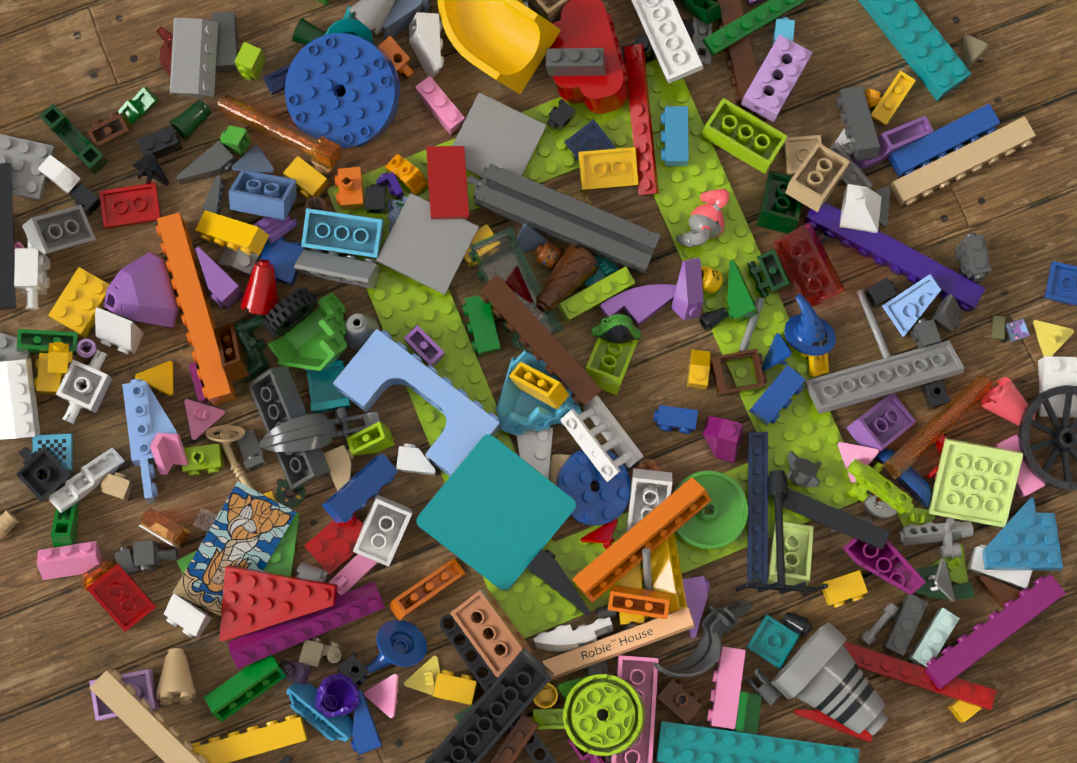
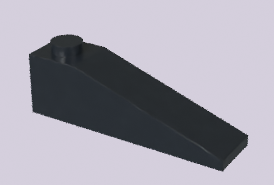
M541 549L527 566V569L589 617L591 612L559 563L554 559L556 556L548 549L545 551Z

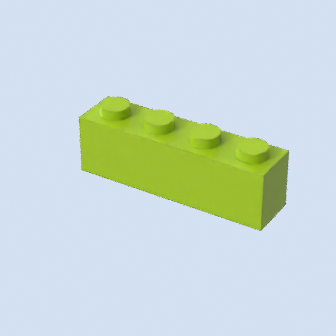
M625 266L561 302L559 308L569 323L601 305L611 297L634 286L635 281Z

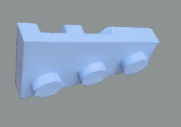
M932 274L882 305L902 337H904L942 289Z

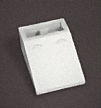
M417 12L409 24V44L427 76H431L433 79L444 63L440 51L443 47V40L440 38L442 21L439 20V14Z

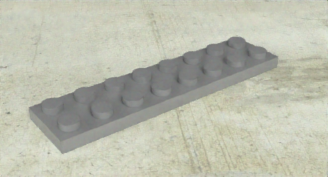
M947 340L806 380L805 387L818 413L821 414L964 373V366L950 341Z

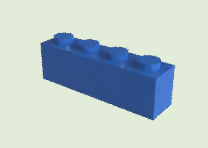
M384 454L377 455L323 503L322 506L336 523H346L353 518V513L357 509L361 510L367 505L366 501L370 497L373 498L381 492L380 488L384 484L388 485L395 479L393 476L398 471Z

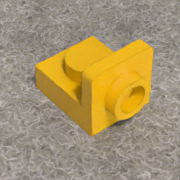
M801 353L802 356H806L809 359V376L816 377L829 373L828 353L817 356Z

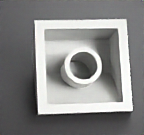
M177 594L172 595L164 612V615L168 617L167 622L175 627L180 625L184 628L182 632L191 638L193 636L199 637L212 619L211 616Z

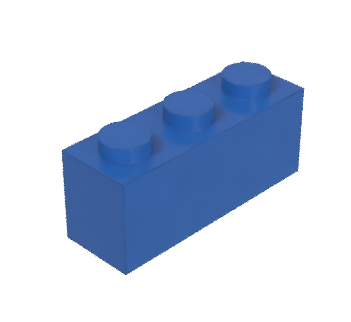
M787 365L749 412L766 426L770 422L774 424L781 416L778 412L782 408L786 410L792 403L790 399L794 393L798 395L805 386L802 384L805 379Z

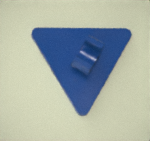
M776 333L761 367L763 372L776 364L787 365L784 359L792 354L779 333Z

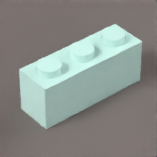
M944 608L937 609L908 659L919 666L927 668L926 663L938 655L960 618Z

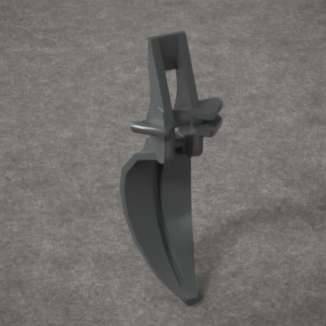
M346 407L335 409V419L328 420L326 415L318 413L296 417L269 431L261 440L259 446L274 452H300L325 447L332 443L334 438L343 437L345 444L349 447L346 438L379 422L378 411L348 417ZM364 419L365 426L349 429L348 422ZM340 424L342 431L337 432L335 425Z
M742 599L716 609L710 605L707 610L708 615L702 621V639L692 654L672 666L661 667L656 662L653 663V666L662 673L676 678L704 673L713 667L719 659L722 633L724 631L729 633L730 629L737 625V619L746 614L754 604Z

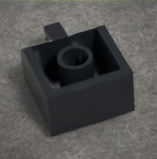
M24 447L18 452L25 459L23 462L25 466L16 475L41 502H48L51 494L64 487L65 482L75 476L71 469L50 447H44L40 452L35 451L34 453L27 447ZM44 471H48L47 478H43L45 475Z

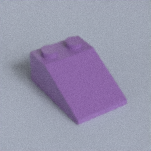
M197 247L196 252L208 289L212 293L210 297L220 308L224 306L226 309H229L244 295L243 291L205 252Z
M891 393L851 423L846 429L860 446L876 448L880 452L915 424L916 420L896 395Z

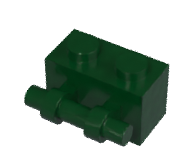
M775 249L757 256L760 263L759 266L756 267L754 261L747 263L749 275L753 277L756 284L755 289L760 293L761 298L769 296L766 290L769 287L775 294L793 287L779 252ZM761 272L764 273L767 281H762Z

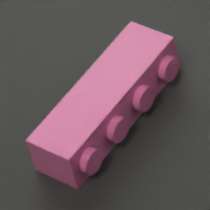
M721 647L720 656L717 660L718 668L714 670L712 681L715 682V690L711 689L710 701L713 704L712 710L709 709L707 714V721H710V726L735 729L746 650Z

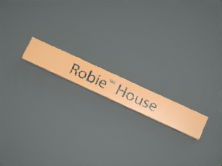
M687 607L668 614L667 619L657 618L542 662L554 673L550 679L553 680L695 627L691 611Z

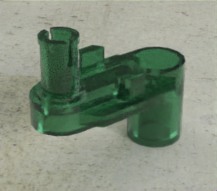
M258 314L248 321L242 319L234 324V328L249 356V359L246 360L249 376L240 379L243 383L270 369V365L262 351L266 344L262 338L257 340L253 333L255 329L264 325V315Z

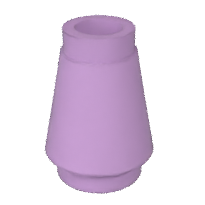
M83 339L77 344V352L83 358L89 359L96 352V345L90 339Z

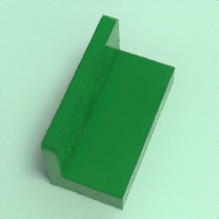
M740 691L736 726L733 731L757 734L762 699L759 694Z

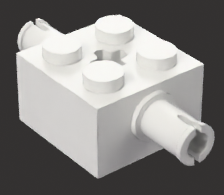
M29 240L28 248L15 249L14 286L24 295L27 294L26 309L38 310V294H47V288H50V279L47 277V270H50V259L31 245Z
M96 350L89 365L72 360L67 374L56 395L70 403L62 418L63 420L74 424L80 409L83 408L94 413L97 412L112 381L109 375L100 370L107 357V354ZM82 385H87V388L83 389Z

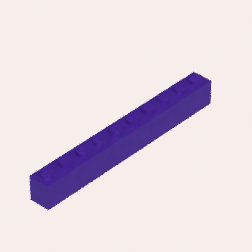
M826 202L818 212L810 209L804 220L808 227L824 232L823 234L830 239L835 238L839 240L840 244L847 248H854L859 255L874 259L873 261L880 266L885 265L891 268L890 270L894 274L904 275L913 284L932 274L942 289L939 292L941 298L944 300L949 294H952L963 311L971 312L975 309L986 289L880 231L872 233L840 228L841 210Z

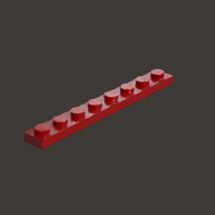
M644 45L626 46L623 48L625 67L629 79L627 87L633 145L636 150L639 196L659 194Z
M847 642L843 644L860 669L990 711L992 709L996 690L959 678H954L939 690L925 673V667Z

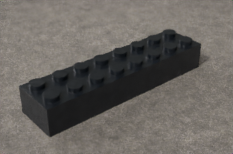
M523 647L424 763H478L550 681L554 673Z

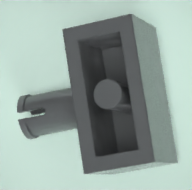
M153 540L133 542L134 566L139 567L144 572L156 571L157 567H162L161 561L178 560L177 548L161 550L160 544Z

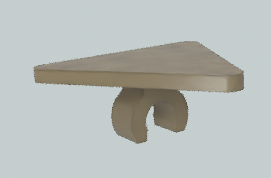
M964 34L962 45V62L969 69L975 61L984 60V57H981V55L989 47V44Z

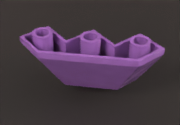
M148 252L122 268L108 286L103 306L117 315L134 321L174 327L179 309L164 259L152 252Z

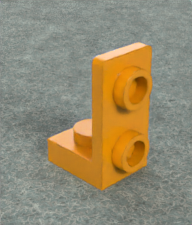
M399 154L385 166L389 172H393L396 177L402 180L415 196L428 184L421 171Z

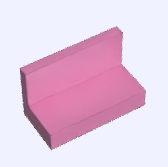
M156 434L150 448L160 474L167 475L173 464L188 465L189 462L178 434Z

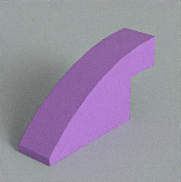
M923 116L882 133L878 137L880 150L877 158L856 161L854 154L851 157L858 167L864 170L889 158L891 153L934 132L926 116Z
M656 284L636 287L611 297L602 303L599 309L606 318L616 315L624 309L638 327L673 300L677 285Z

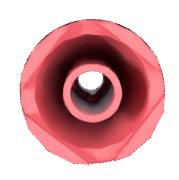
M1003 377L997 381L999 383L997 387L994 388L992 386L987 391L981 401L983 403L981 406L1019 426L1028 403L1008 377Z

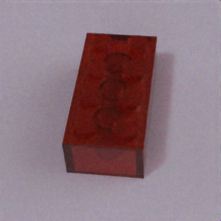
M811 222L772 242L798 294H801L812 307L846 290Z

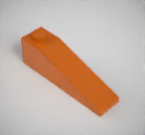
M453 558L393 599L388 606L397 619L401 621L466 573L456 559Z

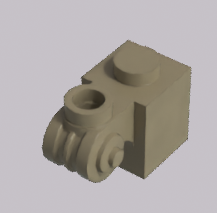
M313 637L310 640L304 641L299 662L320 668L322 658L327 656L329 662L339 663L343 657L340 649L341 645L330 642L329 645L321 644L322 639Z

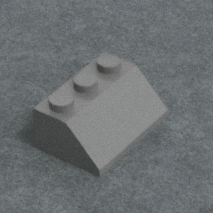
M81 205L30 218L22 225L29 243L44 255L96 240Z

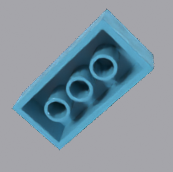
M306 208L301 247L377 258L380 254L384 219Z

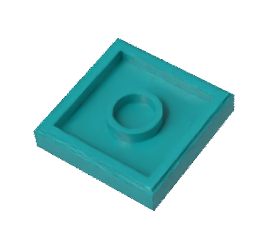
M766 614L746 648L780 669L800 635Z

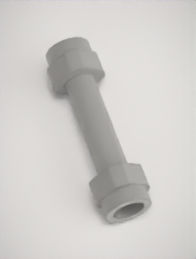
M890 603L884 608L885 613L869 632L866 630L862 634L863 636L860 639L866 645L870 646L871 643L873 644L877 633L891 617L894 619L900 610L894 604Z

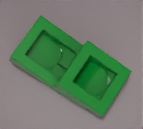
M143 87L132 100H127L118 112L119 114L125 112L131 125H133L159 100L148 87Z

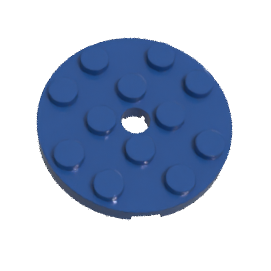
M582 449L568 457L558 472L556 486L575 500L576 508L570 514L576 519L575 521L585 525H602L615 520L621 515L628 504L631 493L630 477L624 464L618 467L620 472L607 482ZM606 451L613 461L618 458L612 452ZM592 481L599 485L595 492L590 488Z

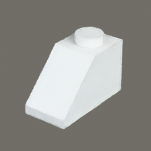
M51 155L38 168L40 172L67 194L81 179Z
M404 444V447L399 446L396 467L398 472L436 476V470L419 448H415L416 445Z

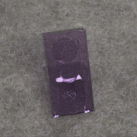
M281 659L280 665L287 676L283 680L306 685L311 665Z

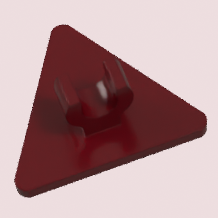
M515 266L505 283L512 291L532 304L533 299L518 266Z

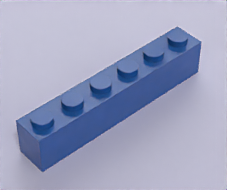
M987 104L891 153L888 160L898 178L919 167L922 168L932 163L931 161L948 155L947 153L952 150L956 151L964 147V144L968 142L972 143L980 139V136L984 134L988 135L996 131L997 126L1001 122L991 105Z

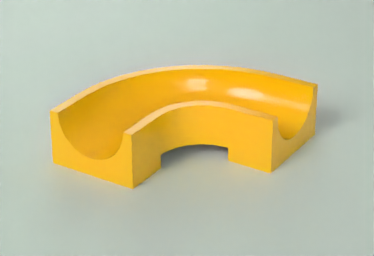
M437 0L442 25L456 50L470 63L518 94L522 93L546 55L547 49L551 47L561 29L526 7L522 0Z

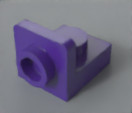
M386 172L376 180L377 184L382 185V187L387 185L391 195H396L397 199L404 196L393 172Z

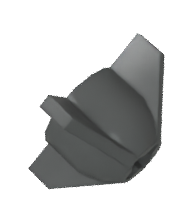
M790 451L787 456L790 467L787 477L798 487H818L821 481L816 475L822 463L820 461L812 463L807 459L799 458L793 451Z

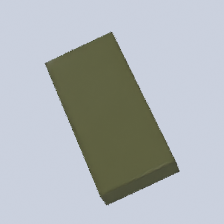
M993 316L991 339L1001 341L1005 339V317Z

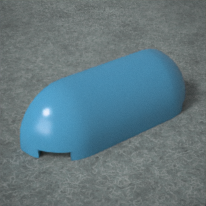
M297 682L287 689L286 694L289 695L291 708L331 741L340 740L346 742L352 736L353 721L348 714L328 718L317 709V689L314 686L304 682Z

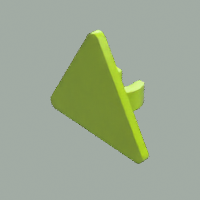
M912 508L908 514L897 512L903 527L910 524L921 526L932 522L936 515L929 514L928 509Z
M961 544L960 558H944L947 563L950 580L957 584L968 582L964 550ZM940 558L938 561H936V562H935L934 564H932L931 566L939 564V563H940V560L943 559V558Z

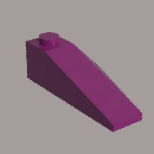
M853 539L843 547L856 564L909 595H912L926 583L888 539L883 551L857 539Z

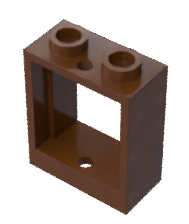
M757 349L715 356L710 359L718 397L761 390L765 387V383H767L766 373L762 372L761 369L763 358L761 353L758 354ZM751 358L757 384L726 389L721 363Z

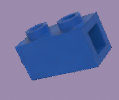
M660 405L658 410L654 411L653 421L657 422L656 427H660L661 431L671 432L672 429L679 430V433L691 434V432L696 430L698 410Z

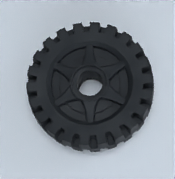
M306 287L299 288L293 291L292 294H288L280 303H277L275 308H272L269 311L270 313L266 315L263 324L275 338L281 337V335L283 336L290 332L292 328L307 318L308 314H311L313 309L316 308L318 300Z

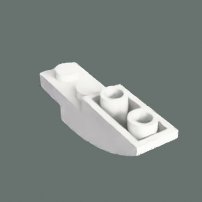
M610 617L606 619L599 618L590 625H581L574 631H572L570 624L567 626L560 625L555 630L548 633L542 632L533 639L537 649L568 652L597 641V637L614 630Z

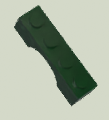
M54 104L39 116L94 174L108 163L104 155L79 132Z

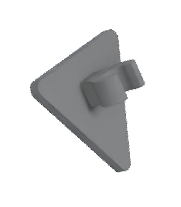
M943 558L940 560L937 574L928 577V580H935V587L930 589L932 591L940 590L951 601H955L946 561Z

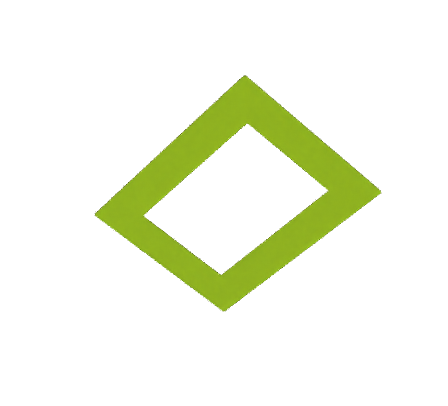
M658 59L646 63L659 194H653L681 261L698 257L701 261V267L709 266L717 269L723 276L722 286L715 293L703 291V312L717 310L722 307L726 310L730 308L727 303L729 261L732 259L737 263L754 303H756L757 298H761V296L755 289L756 284L753 277L749 275L747 263L754 261L756 267L759 266L760 263L757 256H760L761 253L712 142L701 136L704 124L686 83L681 78L668 84ZM629 96L621 108L605 114H597L590 111L584 102L577 104L566 102L575 110V117L561 132L557 129H551L546 123L549 120L550 111L555 106L559 107L561 97L521 112L546 125L522 177L539 184L580 168L578 160L564 142L593 119L617 149L634 147ZM688 106L689 162L687 166H665V160H661V149H664V142H661V131H664V124H661L660 117L661 113H664L665 107ZM455 139L437 146H452ZM426 150L404 158L417 167L428 181ZM385 166L362 175L364 204L366 187L377 184L376 180L379 179V176L389 172ZM466 170L467 181L470 175L481 179V177ZM396 177L404 197H409L410 190L402 180ZM467 182L470 212L480 207L475 205L476 201L473 199L477 186ZM427 184L416 196L429 202V188ZM335 185L328 188L327 191L335 212L384 219L381 252L389 236V227L391 225L388 219L389 199L400 201L401 198L397 199L396 195L392 196L387 185L383 187L386 189V214H367L365 208L342 210L341 206L337 205L336 200L339 186L336 187ZM726 189L729 192V201L722 208L725 221L724 231L717 238L708 239L702 245L688 247L679 244L676 236L692 231L688 224L692 211L700 205L707 204L701 201L700 195L705 191ZM353 254L360 261H365V259L376 261L377 259L375 257ZM376 262L381 267L376 289L367 288V291L383 330L392 336L391 339L395 343L399 341L406 346V350L412 355L415 352L405 343L404 337L418 325L445 353V357L434 367L438 371V376L448 378L456 390L461 388L468 394L467 397L472 402L474 400L478 401L484 406L485 412H492L498 417L497 405L476 354L473 351L472 344L449 289L443 295ZM761 272L762 281H767L764 273ZM770 287L767 288L769 296L762 298L764 303L747 350L757 349L758 354L761 353L764 362L776 333H779L792 352L791 356L784 359L787 365L801 375L805 381L814 379L815 377L809 376V362L806 356H802L801 352L794 349L786 340L784 328L789 317L779 294L773 293ZM729 316L712 329L722 355L740 352L739 347L750 318L738 323ZM751 358L726 362L736 387L757 384ZM776 364L766 370L767 383H765L763 389L739 393L755 432H768V476L769 472L773 470H783L787 476L790 471L787 456L790 451H793L799 458L807 459L812 463L819 461L822 463L816 475L821 482L818 487H798L787 477L788 488L836 509H841L860 501L858 498H853L847 493L854 482L850 481L838 447V443L843 442V439L830 411L818 413L806 387L798 395L795 393L790 398L792 403L786 410L782 408L778 412L781 416L774 424L770 422L766 426L749 412L787 365ZM406 386L431 447L444 431L446 417L437 408ZM500 428L494 437L516 453L508 432ZM748 463L723 473L732 478L741 487L746 500ZM440 470L444 482H446L449 476ZM768 495V538H771L775 523L774 499ZM709 508L704 509L706 515L711 514ZM783 508V522L802 525L812 521ZM629 512L617 517L618 524L613 534L615 542L628 532ZM747 521L744 529L734 541L717 549L694 547L686 543L675 532L681 573L684 574L747 548ZM595 525L558 541L550 539L542 548L544 551L548 549L556 556L554 559L559 563L590 612L598 607L609 604L611 587L594 602H591L577 587L572 578L607 550L603 547L602 543L581 542L580 538L602 525ZM643 560L640 562V568H643ZM527 568L508 590L499 589L483 577L488 590L524 639L584 615ZM641 580V582H642V588H645V587H644V580Z

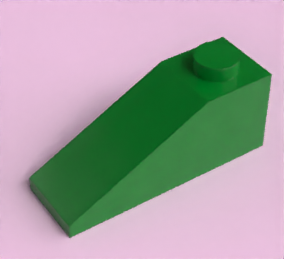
M732 259L729 261L727 303L730 308L727 311L731 319H735L740 323L759 314V311L737 263Z
M79 501L62 513L56 508L50 534L54 548L75 544L78 530Z

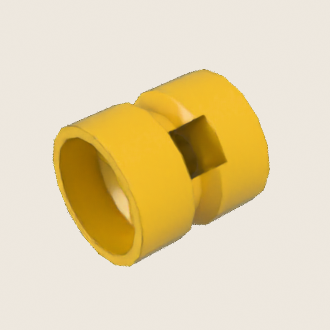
M547 683L533 699V702L540 708L547 709L552 707L558 699L557 689L552 684Z

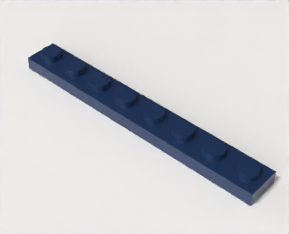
M748 432L747 582L761 579V583L768 584V432Z

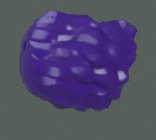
M342 673L328 676L326 679H323L317 689V709L328 718L345 716L353 712L358 707L360 701L357 685L353 684L352 679L344 676Z

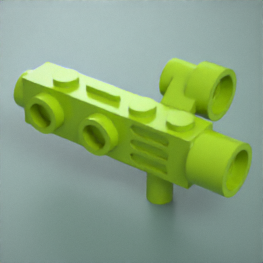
M856 458L850 463L846 471L852 474L856 481L847 492L849 495L863 502L868 497L869 490L900 514L904 512L908 514L914 506L911 503L913 498L879 474L883 468L882 464L876 463L874 468H871Z

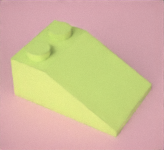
M783 522L786 585H796L805 582L807 586L810 581L813 526ZM775 523L768 562V583L770 584L777 582Z

